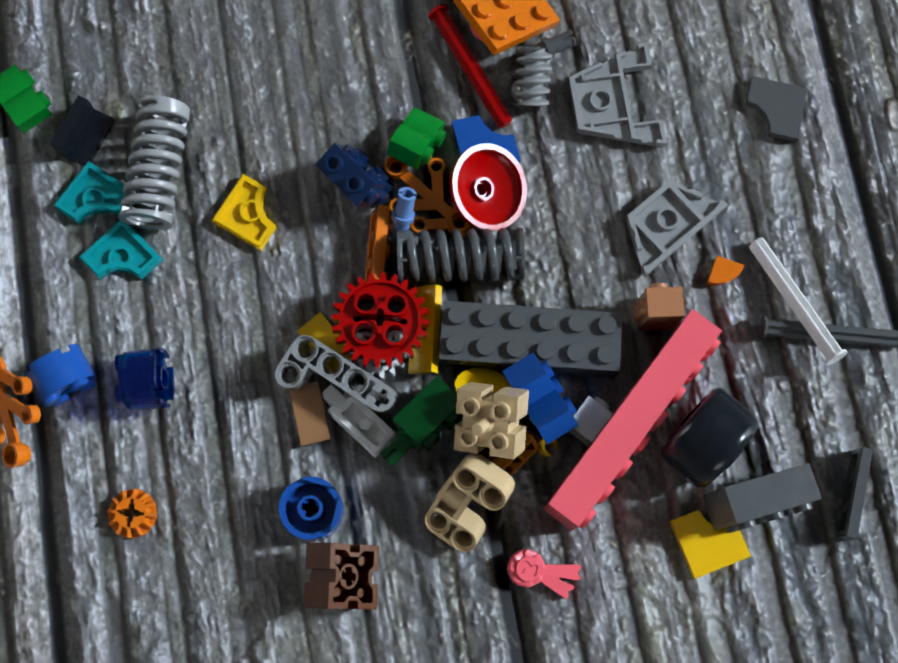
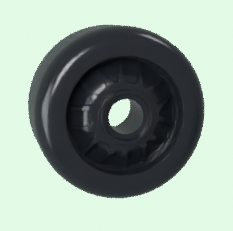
M714 388L696 405L666 440L660 450L661 456L691 484L704 488L712 483L739 457L744 450L743 448L757 431L759 426L758 420L753 413L728 392L720 388Z

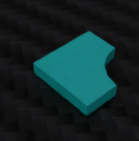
M88 161L53 206L77 224H80L88 216L96 213H111L118 216L121 210V200L125 197L123 193L124 184Z
M120 220L79 256V259L100 280L109 274L118 272L134 274L142 280L163 261L155 250L130 225Z

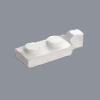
M332 385L322 392V399L330 406L328 412L332 418L373 457L376 458L380 454L379 452L386 448L397 436L368 406L347 392L342 395Z

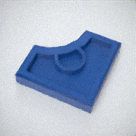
M480 115L452 121L459 155L475 145L495 144L509 151L520 164L521 159L514 135H501L492 132L484 125Z

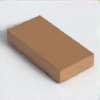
M319 382L305 384L303 388L298 390L289 389L301 447L331 441Z

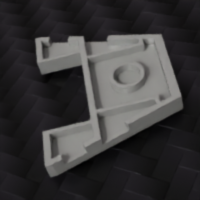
M647 42L638 44L636 48L628 52L623 51L617 54L615 58L604 63L599 62L569 76L568 86L578 134L658 148L666 146L667 140L662 119L633 123L624 73L650 70L652 64Z

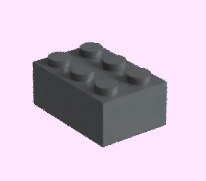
M810 463L730 485L703 495L714 531L725 528L727 534L813 509L811 502L822 499Z

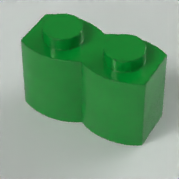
M16 64L0 73V103L24 134L52 116L47 108L52 104L42 90L36 93L32 88V85L36 82L26 68L20 71Z
M414 107L390 139L387 155L416 170L423 163L427 165L433 156L434 147L439 148L446 137V132L443 131L446 122Z

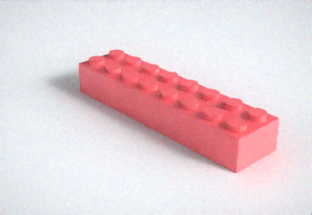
M692 309L680 322L614 411V414L595 440L588 446L542 509L571 531L578 527L581 529L584 526L586 527L597 513L593 509L595 504L604 502L614 490L615 486L611 482L614 478L618 480L624 476L633 464L629 459L631 455L636 456L651 439L647 433L649 431L653 432L666 419L669 414L665 411L666 407L670 409L685 393L686 389L682 385L685 384L687 386L698 375L704 366L700 361L704 362L720 345L721 342L717 337L723 330Z

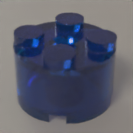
M164 348L126 351L121 355L115 356L114 364L118 372L119 382L115 386V398L118 403L123 402L129 411L162 409L171 406L167 401L174 399L175 377L173 367H167L165 359H170Z

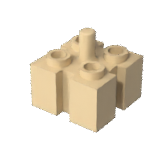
M469 382L458 388L456 414H463V421L455 425L454 450L478 454L483 449L490 448L489 456L514 460L525 451L526 426L519 425V420L528 413L529 390L504 387L493 393V385Z

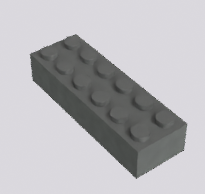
M443 301L439 366L457 368L476 367L503 371L534 352L540 362L547 361L554 374L615 378L620 372L622 313Z

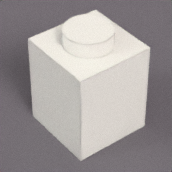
M588 396L573 416L579 426L569 432L589 446L614 413L608 410L610 406L599 397L593 399Z

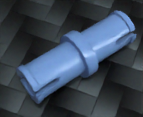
M409 187L399 189L396 207L392 210L391 218L393 224L390 238L394 242H397V230H409L410 224L413 223L415 218L413 209L417 193Z

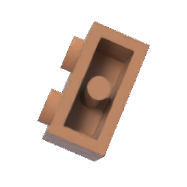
M666 283L649 285V288H646L642 295L638 297L636 305L632 306L633 322H637L638 331L673 330L685 316L683 287H667Z

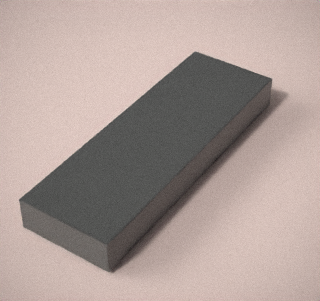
M861 447L851 451L836 531V538L848 541L858 537L873 449Z

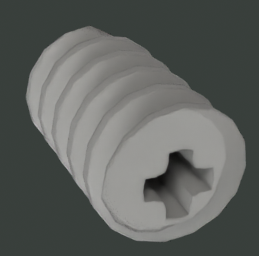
M517 46V51L524 53L525 56L517 58L516 61L524 65L523 68L516 70V74L522 76L523 79L515 81V85L523 90L514 93V97L522 100V102L514 105H549V100L542 98V95L550 93V89L542 86V84L551 81V78L544 75L543 72L552 70V66L544 63V60L551 59L553 55L546 52L545 47Z

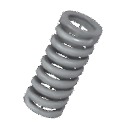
M147 95L142 96L138 100V107L140 109L136 112L135 119L137 124L133 128L135 138L131 141L130 148L132 153L128 157L130 167L126 170L125 174L128 182L123 187L125 197L121 200V210L118 218L123 223L137 228L168 230L172 227V214L162 211L173 210L175 207L174 200L166 196H173L178 191L177 186L171 182L177 181L180 178V173L173 167H178L182 164V158L176 153L182 152L185 147L184 143L179 139L184 138L187 134L186 125L190 116V108L185 103L170 97ZM145 145L151 149H143L141 146ZM144 160L148 163L141 164L139 161ZM140 174L147 178H138L136 175ZM139 189L147 193H136L134 190ZM138 204L150 209H136L132 205Z

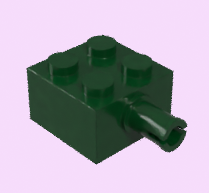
M438 376L393 417L394 428L398 431L399 435L379 452L392 467L411 448L415 449L418 453L424 448L427 451L432 449L440 440V432L445 427L451 430L462 419V414H456L457 395Z

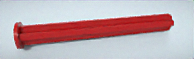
M441 4L435 7L428 14L429 20H433L496 126L498 128L508 126L512 122V117L447 12L448 6Z

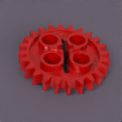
M371 272L367 282L360 276L357 277L359 286L355 287L348 283L349 294L339 293V298L343 303L333 304L334 309L340 312L339 314L331 315V320L339 323L332 327V332L334 334H341L335 339L336 344L346 343L342 349L343 354L346 355L353 352V363L363 358L364 368H367L371 361L375 362L376 370L380 369L381 362H385L389 370L392 369L393 360H396L401 366L404 365L403 355L413 359L414 353L411 348L422 349V344L418 338L427 339L428 333L421 329L429 327L430 323L429 320L422 318L429 314L428 308H420L425 303V298H415L418 288L414 287L408 290V279H405L401 284L397 283V274H394L391 280H386L385 272H382L380 279L376 280ZM363 300H371L375 304L369 311L359 309L358 305ZM398 301L405 308L399 313H394L389 310L388 306L392 302ZM378 316H384L383 326H377ZM355 317H360L364 320L355 322L353 319ZM406 320L407 324L404 325L397 321ZM361 329H369L373 333L372 337L366 341L359 340L356 334ZM394 330L399 331L403 335V338L395 343L390 342L386 338L387 334Z

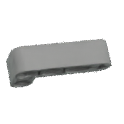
M301 335L293 341L275 370V379L284 388L292 390L303 388L315 371L375 411L389 413L399 403V396L392 387L318 339L308 335ZM312 342L314 352L310 357L305 358L302 354L303 346L306 343ZM337 358L339 369L336 373L329 374L327 363L331 359ZM295 368L298 372L297 379L289 384L286 380V373L289 369ZM361 374L365 379L364 386L360 390L355 391L352 388L351 381L354 376ZM372 389L382 394L388 392L386 395L387 399H389L388 404L381 403L379 405L380 400L369 393Z

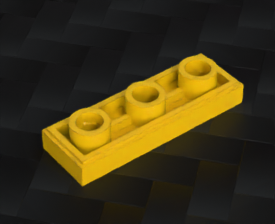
M433 284L417 287L418 293L415 298H425V303L420 308L429 309V314L422 318L429 320L430 323L429 327L421 328L428 333L427 339L418 338L422 344V349L411 348L414 358H409L408 374L414 376L438 373L442 286Z

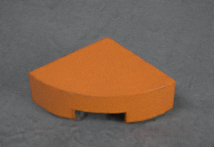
M716 256L706 284L719 286L729 283L741 273L744 265Z

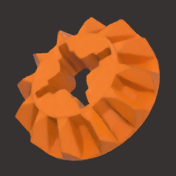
M134 488L121 491L120 494L112 498L110 507L107 510L108 524L116 534L122 537H141L149 532L156 522V503L148 493ZM134 504V509L144 513V515L135 516L132 522H129V518L124 516V514H120V511L129 510L131 505Z

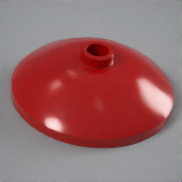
M485 143L468 148L457 158L450 175V194L457 212L468 224L480 230L489 228L492 231H496L513 224L522 213L527 198V183L521 165L509 151L501 146ZM477 186L480 188V195L477 191Z

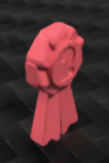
M521 549L512 554L507 566L508 574L516 585L529 588L542 583L565 599H568V592L575 587L559 578L580 580L578 572L581 569V565L545 564L539 553L529 549Z

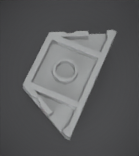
M668 180L627 215L626 222L643 276L649 275L720 214L728 204L722 200L717 202L703 196V193L700 191L686 189L682 184Z

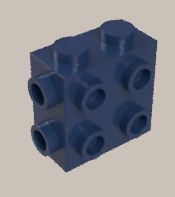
M334 143L315 164L356 206L374 209L378 204L383 205L390 196L388 193L393 189L387 182L389 179L387 174L379 167L374 169L367 162L369 157L360 148L356 147L354 149L349 144L344 146Z

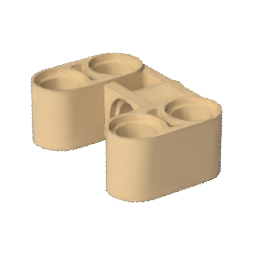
M467 454L453 474L448 477L436 495V500L426 513L424 522L427 529L456 550L465 553L471 552L485 533L486 524L478 514L467 507L473 499L486 509L492 511L502 509L515 488L512 476L480 454Z

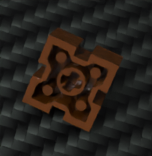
M331 542L307 543L305 569H312V572L310 574L311 582H305L304 608L377 610L378 584H372V571H378L379 546Z

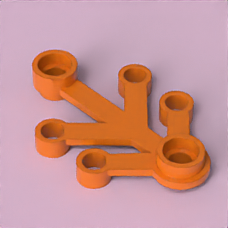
M391 156L387 157L384 164L387 176L394 180L400 179L409 188L414 189L417 195L422 198L415 200L413 211H437L444 217L425 219L422 216H416L413 223L410 224L413 234L419 236L421 230L432 231L438 229L448 230L451 233L453 229H458L462 237H465L466 231L474 228L459 215L454 204L452 209L444 202L443 174L445 172V163L442 159L432 158L428 163V172L432 180L431 191L407 170V164ZM434 164H439L442 168L439 171H434L431 167ZM393 166H400L401 171L394 173L391 171V168ZM398 198L392 199L389 204L391 214ZM458 220H462L465 223V226L462 228H458L455 226L454 223ZM422 222L425 226L423 229L418 230L414 227V224Z
M0 356V445L5 441V432L8 443L2 449V460L8 468L22 467L30 461L31 450L28 445L20 441L13 413L20 417L24 424H33L39 422L41 412L37 405H24L6 392L4 383L12 387L15 395L30 394L32 391V381L28 376L17 377L8 371L6 363ZM2 421H3V425H4L5 431H4V429L1 427Z

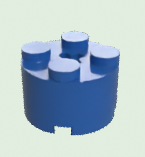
M79 344L68 345L70 351L63 354L60 349L54 350L28 365L30 371H22L24 376H28L31 379L32 392L39 405H44V407L52 405L53 408H56L70 400L69 394L78 390L80 393H83L97 385L94 381L96 375Z
M309 476L295 481L283 491L279 500L278 511L284 527L292 535L304 541L316 542L329 538L339 528L343 519L344 506L339 493L329 482L319 477ZM312 502H315V506L319 508V511L309 517L304 508L305 506H311Z

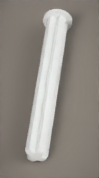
M760 237L751 242L749 249L827 359L825 361L826 365H831L842 359L848 353L847 350L841 349L764 238Z

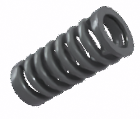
M485 228L481 232L480 241L476 230L468 229L465 234L464 244L462 234L458 229L451 231L448 244L445 232L442 229H438L434 234L433 248L429 232L421 230L418 236L417 253L412 231L397 230L398 283H402L405 279H408V283H410V274H407L408 260L411 277L415 283H420L423 278L424 260L428 280L431 283H435L439 275L440 257L443 277L446 282H451L454 278L456 257L459 278L462 282H466L470 275L471 253L475 278L477 281H483L485 278L487 251L491 279L493 281L500 279L503 251L508 280H524L525 241L523 228H511V238L508 230L505 228H500L495 238L492 230Z

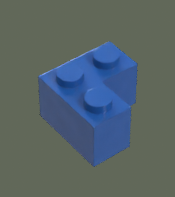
M533 352L502 371L512 388L529 390L528 414L547 445L579 426L573 417L577 410L568 396L564 399L560 396V393L564 390L546 360L540 362Z

